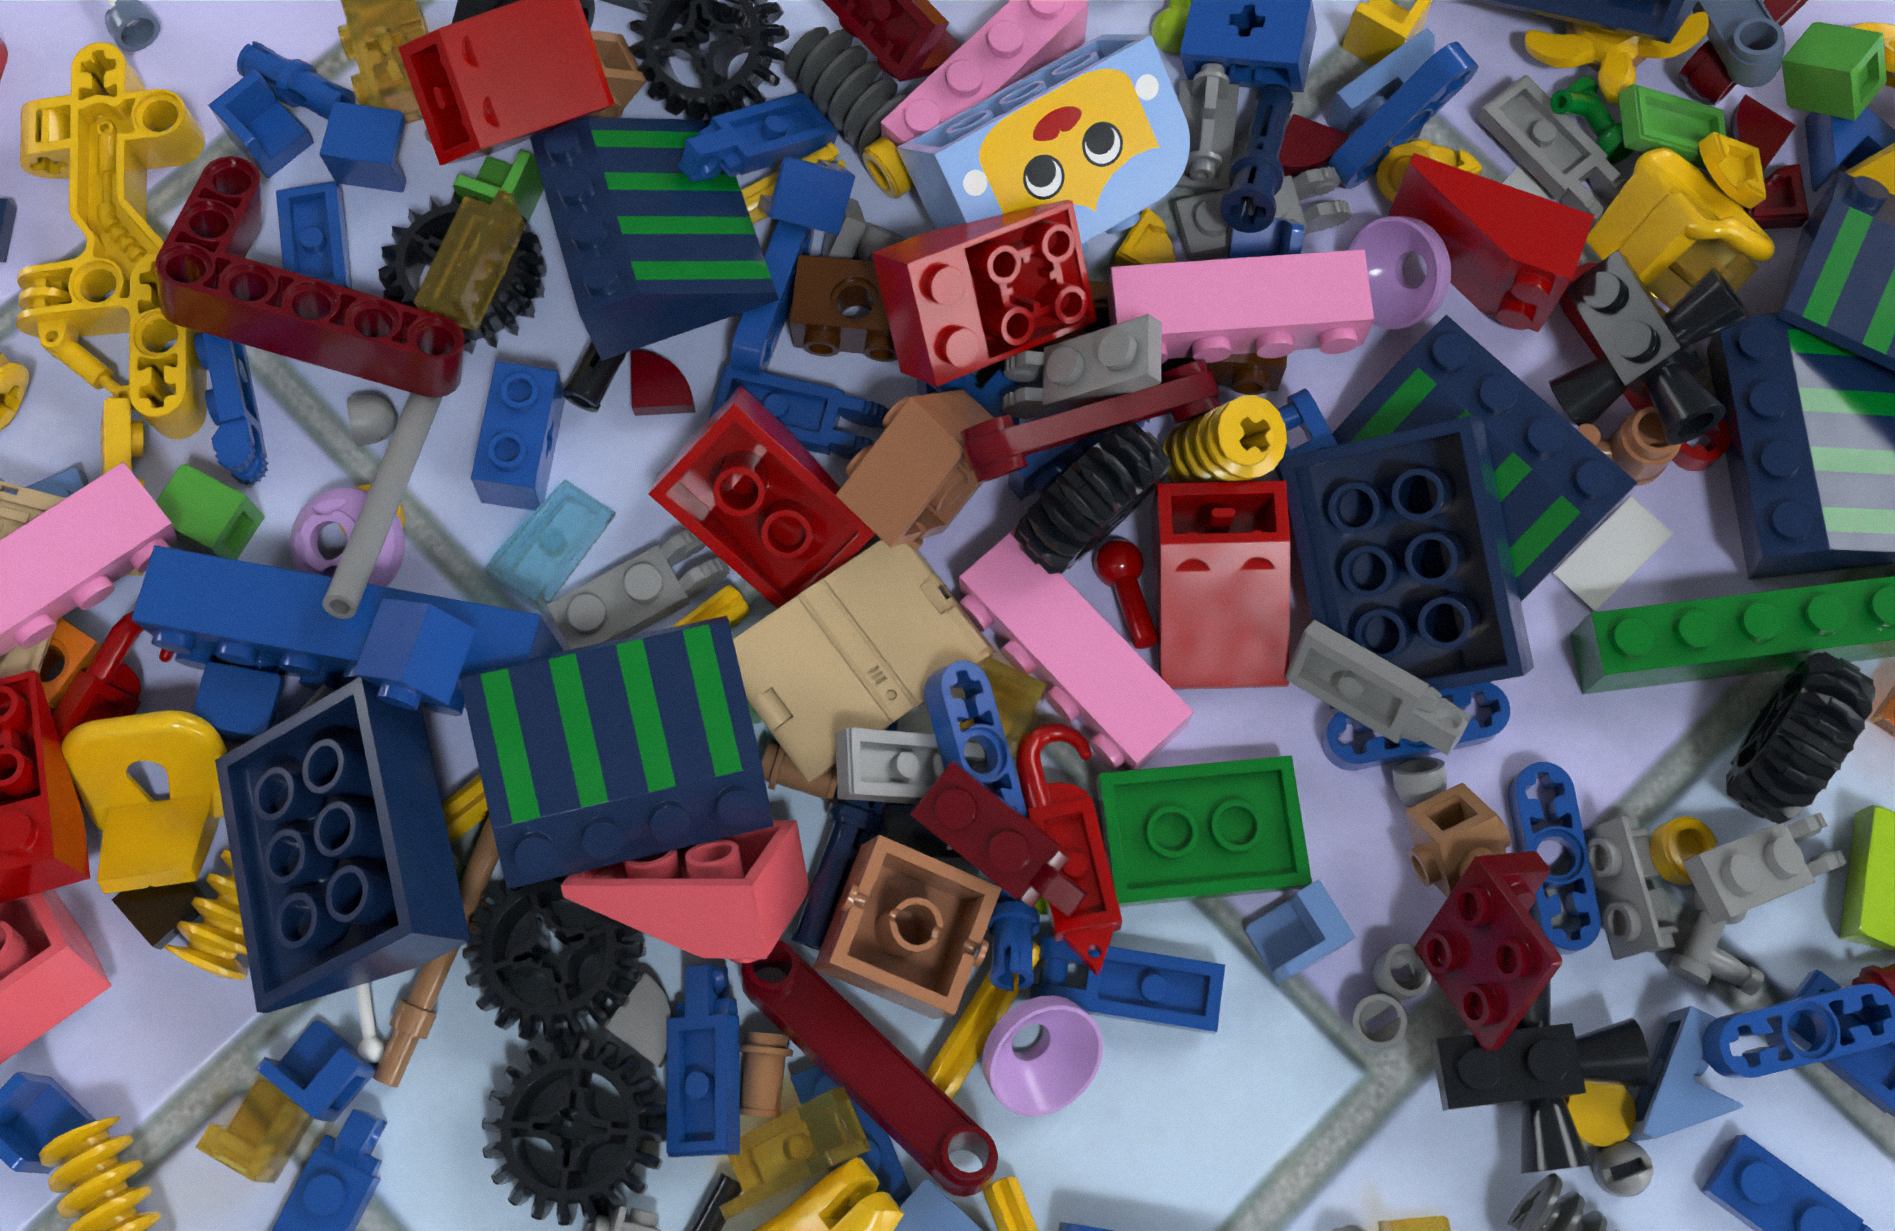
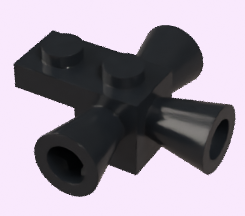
M1618 250L1569 284L1566 289L1568 296L1605 353L1603 357L1549 380L1550 388L1557 401L1578 427L1582 424H1593L1628 388L1650 403H1653L1666 442L1670 445L1691 441L1703 435L1721 421L1726 413V407L1693 376L1706 366L1692 344L1749 320L1751 316L1734 289L1715 267L1712 266L1668 312L1657 305L1627 257Z
M1551 980L1499 1050L1484 1051L1474 1035L1439 1038L1431 1041L1443 1111L1496 1104L1497 1106L1522 1103L1521 1174L1590 1166V1160L1565 1098L1586 1093L1584 1082L1645 1087L1648 1084L1650 1075L1646 1041L1639 1024L1633 1018L1576 1037L1573 1023L1550 1025Z

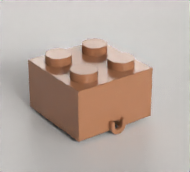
M964 389L941 393L934 392L912 397L906 396L899 400L885 415L882 425L886 429L875 444L863 448L850 461L845 471L849 478L836 496L890 548L906 543L912 548L919 549L923 544L922 538L943 533L982 485V483L977 482L974 471L970 472L962 449L964 442L960 432L994 417Z
M878 835L860 846L813 969L929 1018L939 1019L954 1016L973 966L979 967L986 956L989 942L983 938L1002 888L882 835ZM980 946L978 954L975 957L974 953L976 951V948Z

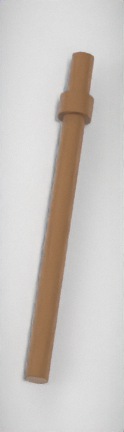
M490 816L486 820L459 881L467 924L472 921L499 859ZM460 947L422 965L408 999L399 1000L389 1025L394 1030L373 1075V1079L392 1087L399 1086L419 1038L427 1039L438 1014L432 1009Z

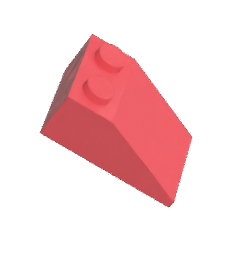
M775 820L772 827L570 874L561 884L563 897L700 958L729 959L734 963H750L759 959H767L810 891L797 820Z
M55 889L0 903V1064H2L112 986L90 941Z

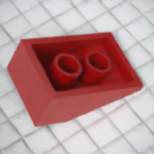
M1413 153L1387 216L1412 217L1425 222L1438 233L1449 254L1451 264L1450 283L1480 312L1496 317L1506 327L1517 330L1530 329L1539 332L1573 280L1595 215Z
M742 386L727 399L658 472L648 492V495L777 609L847 563L875 535L836 496L841 488L784 424Z

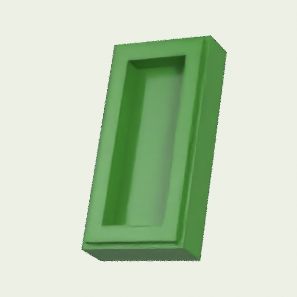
M1632 84L1618 93L1625 148L1643 153L1656 148H1669L1694 166L1707 170L1699 151L1698 142L1712 132L1726 136L1723 109Z

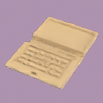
M882 540L816 582L733 639L747 701L808 783L813 782L836 765L835 733L851 727L887 730L892 723L903 717L916 706L919 708L925 704V683L934 671L961 660L980 665L996 653L918 549L912 548L906 543L890 548ZM939 588L942 590V592L945 594V596H946L948 599H946V598L944 597V595L941 593V591L939 590Z

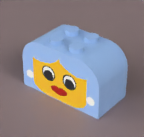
M1102 34L898 146L897 150L936 230L1055 202L1071 200L1074 205L1082 250L1085 253L1089 248L1087 241L1105 231L1107 234H1115L1135 225L1140 220L1138 212L1164 198L1176 186L1187 165L1190 151V133L1186 117L1152 35Z

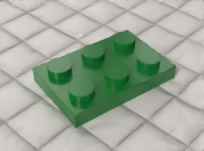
M1292 755L1099 773L1096 778L1105 852L1119 907L1300 890L1312 883Z

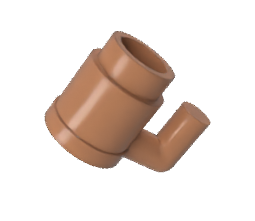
M1654 406L1631 414L1609 439H1601L1599 429L1592 424H1582L1577 428L1580 433L1637 482L1635 486L1646 485L1657 479L1665 470L1667 464L1677 455L1681 444L1670 445L1666 442Z

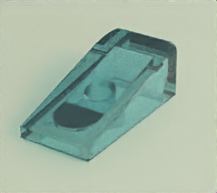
M564 480L497 550L484 567V570L492 581L543 613L547 608L546 604L554 599L616 516V513L572 483Z

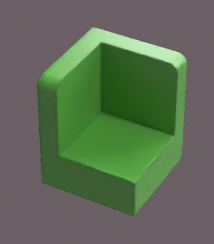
M1822 22L1812 23L1782 59L1787 105L1795 109L1855 121L1887 82L1883 33Z
M522 149L518 152L513 165L487 156L476 179L458 174L453 184L455 192L463 198L465 204H469L474 197H477L483 203L485 209L496 203L503 210L506 217L520 213L528 222L544 191L534 154Z
M183 464L177 469L156 500L157 505L172 522L178 541L203 554L234 560L239 558L265 518L262 512L246 495L187 464Z

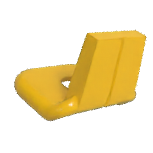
M1656 148L1647 151L1637 159L1634 165L1633 176L1617 194L1586 239V242L1602 260L1616 250L1626 256L1645 287L1690 248L1696 240L1721 239L1755 262L1769 260L1775 251L1771 238L1736 201L1731 199L1703 171L1669 148Z
M177 710L98 719L85 722L73 728L62 741L61 749L67 762L72 782L84 803L91 821L103 832L97 883L102 892L108 894L148 888L149 885L158 887L197 881L217 830L218 819L224 817L215 760L227 754L228 751L218 731L205 719L192 713ZM137 761H151L161 765L167 771L170 799L155 801L129 774L128 766Z

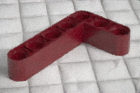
M227 156L209 162L203 169L156 257L155 270L159 307L162 315L168 321L181 327L425 397L438 398L456 391L461 384L465 336L462 328L454 320L245 258L262 223L261 176L258 169L251 162L243 158Z

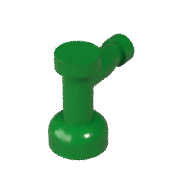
M1591 76L1578 79L1566 90L1556 91L1550 100L1552 111L1561 115L1583 117L1597 136L1595 143L1608 155L1606 160L1611 165L1621 162L1635 151L1624 147L1622 123L1616 121L1596 94L1599 86Z

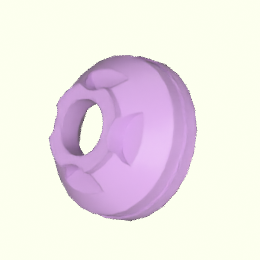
M1406 216L1383 217L1363 227L1354 238L1349 250L1365 249L1374 312L1373 324L1385 329H1402L1414 326L1431 317L1441 307L1448 293L1451 281L1449 254L1442 238L1425 222ZM1411 252L1420 254L1427 266L1426 279L1418 288L1413 287L1407 282L1403 272L1404 261Z
M334 488L320 493L300 510L293 523L289 538L290 556L295 571L328 577L334 576L342 554L336 559H325L318 550V535L328 524L338 523L344 528L348 542L369 491L357 488ZM397 514L394 517L368 584L387 587L395 578L402 564L405 552V535Z
M1055 995L1039 996L1015 1006L998 1021L990 1032L984 1046L982 1057L983 1074L991 1092L1005 1108L1025 1116L1046 1115L1059 1111L1071 1104L1087 1089L1100 1067L1103 1054V1039L1098 1024L1085 1009L1068 998ZM1030 1024H1041L1043 1026L1041 1039L1033 1048L1025 1052L1013 1051V1040L1022 1028Z

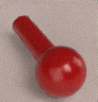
M1112 539L1105 542L1097 550L1094 557V570L1102 583L1114 588L1134 647L1136 649H1146L1157 643L1158 636L1138 582L1144 567L1143 556L1139 548L1132 542L1125 539Z

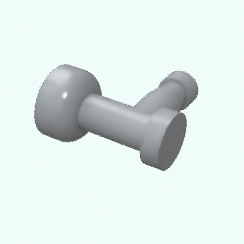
M1695 889L1692 901L1700 914L1682 954H1674L1668 968L1676 975L1700 985H1707L1711 975L1723 981L1735 984L1737 989L1749 996L1756 994L1763 984L1764 973L1752 966L1746 967L1734 956L1716 947L1726 924L1741 922L1748 910L1713 924Z

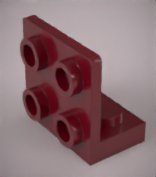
M822 0L838 16L841 27L850 35L859 38L877 57V63L880 68L888 75L897 78L900 82L930 76L962 46L946 30L949 22L928 0Z
M1537 851L1475 856L1414 947L1422 962L1484 1051L1499 1050L1562 965L1561 955L1528 913V910L1536 900V892L1551 872V869Z

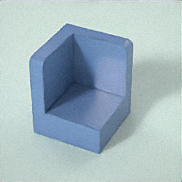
M1319 879L1299 890L1287 902L1251 922L1245 928L1246 936L1277 986L1356 938Z

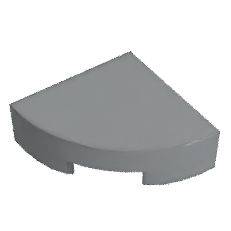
M849 198L839 235L825 233L822 257L853 258L867 227L858 200Z
M645 972L640 982L629 993L630 1001L627 1006H620L612 1016L611 1022L605 1028L657 1067L662 1068L667 1059V1018H673L665 992Z

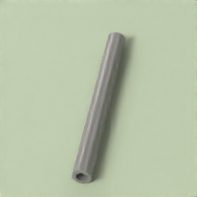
M410 392L323 599V607L330 615L340 619H348L356 614L443 397H425Z

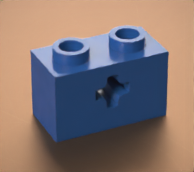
M1192 0L1180 50L1187 79L1194 80L1195 75L1201 72V67L1204 64L1217 63L1224 67V74L1230 79L1229 84L1258 89L1267 84H1279L1285 86L1291 92L1303 93L1317 31L1313 1Z
M495 361L471 474V481L481 503L543 511L565 403V397L562 393L563 387L557 370Z

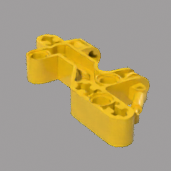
M96 42L79 50L73 58L71 66V95L29 101L21 108L20 165L27 173L37 177L48 179L69 178L70 217L85 234L87 244L83 253L75 259L33 265L19 270L17 283L23 291L18 295V305L23 311L18 313L16 317V326L18 330L25 334L39 337L41 346L53 358L60 360L95 389L105 388L114 398H130L131 410H137L161 435L169 439L180 440L190 437L199 431L205 422L207 414L205 400L207 370L202 367L194 345V335L201 332L181 327L168 321L162 315L159 307L155 262L164 242L147 224V169L177 167L191 163L203 151L205 136L191 112L176 93L165 89L146 90L144 83L118 47L110 43ZM114 291L108 299L101 301L106 294ZM129 333V385L121 386L113 380V371L77 343L78 337ZM177 339L172 348L160 353L165 344Z

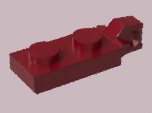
M955 761L950 762L910 814L1016 900L1020 898L1030 907H1033L1042 896L1069 917L1088 895L1086 890L1061 871L1070 860L1059 849L1061 845Z

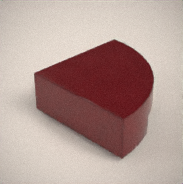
M1747 94L1743 96L1737 105L1730 122L1735 140L1759 148L1762 172L1797 126Z
M1293 114L1285 132L1279 156L1284 176L1291 175V177L1300 175L1301 172L1316 169L1325 164L1328 165L1334 153L1347 141L1349 134Z
M1793 164L1775 170L1764 179L1766 199L1752 209L1743 208L1762 229L1802 227L1809 219L1800 164Z
M631 351L632 410L635 416L696 413L690 386L685 376L674 364L653 353Z

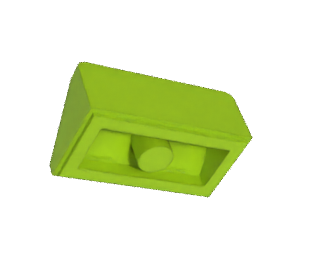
M1870 805L1855 813L1839 939L1895 952V812L1884 807Z

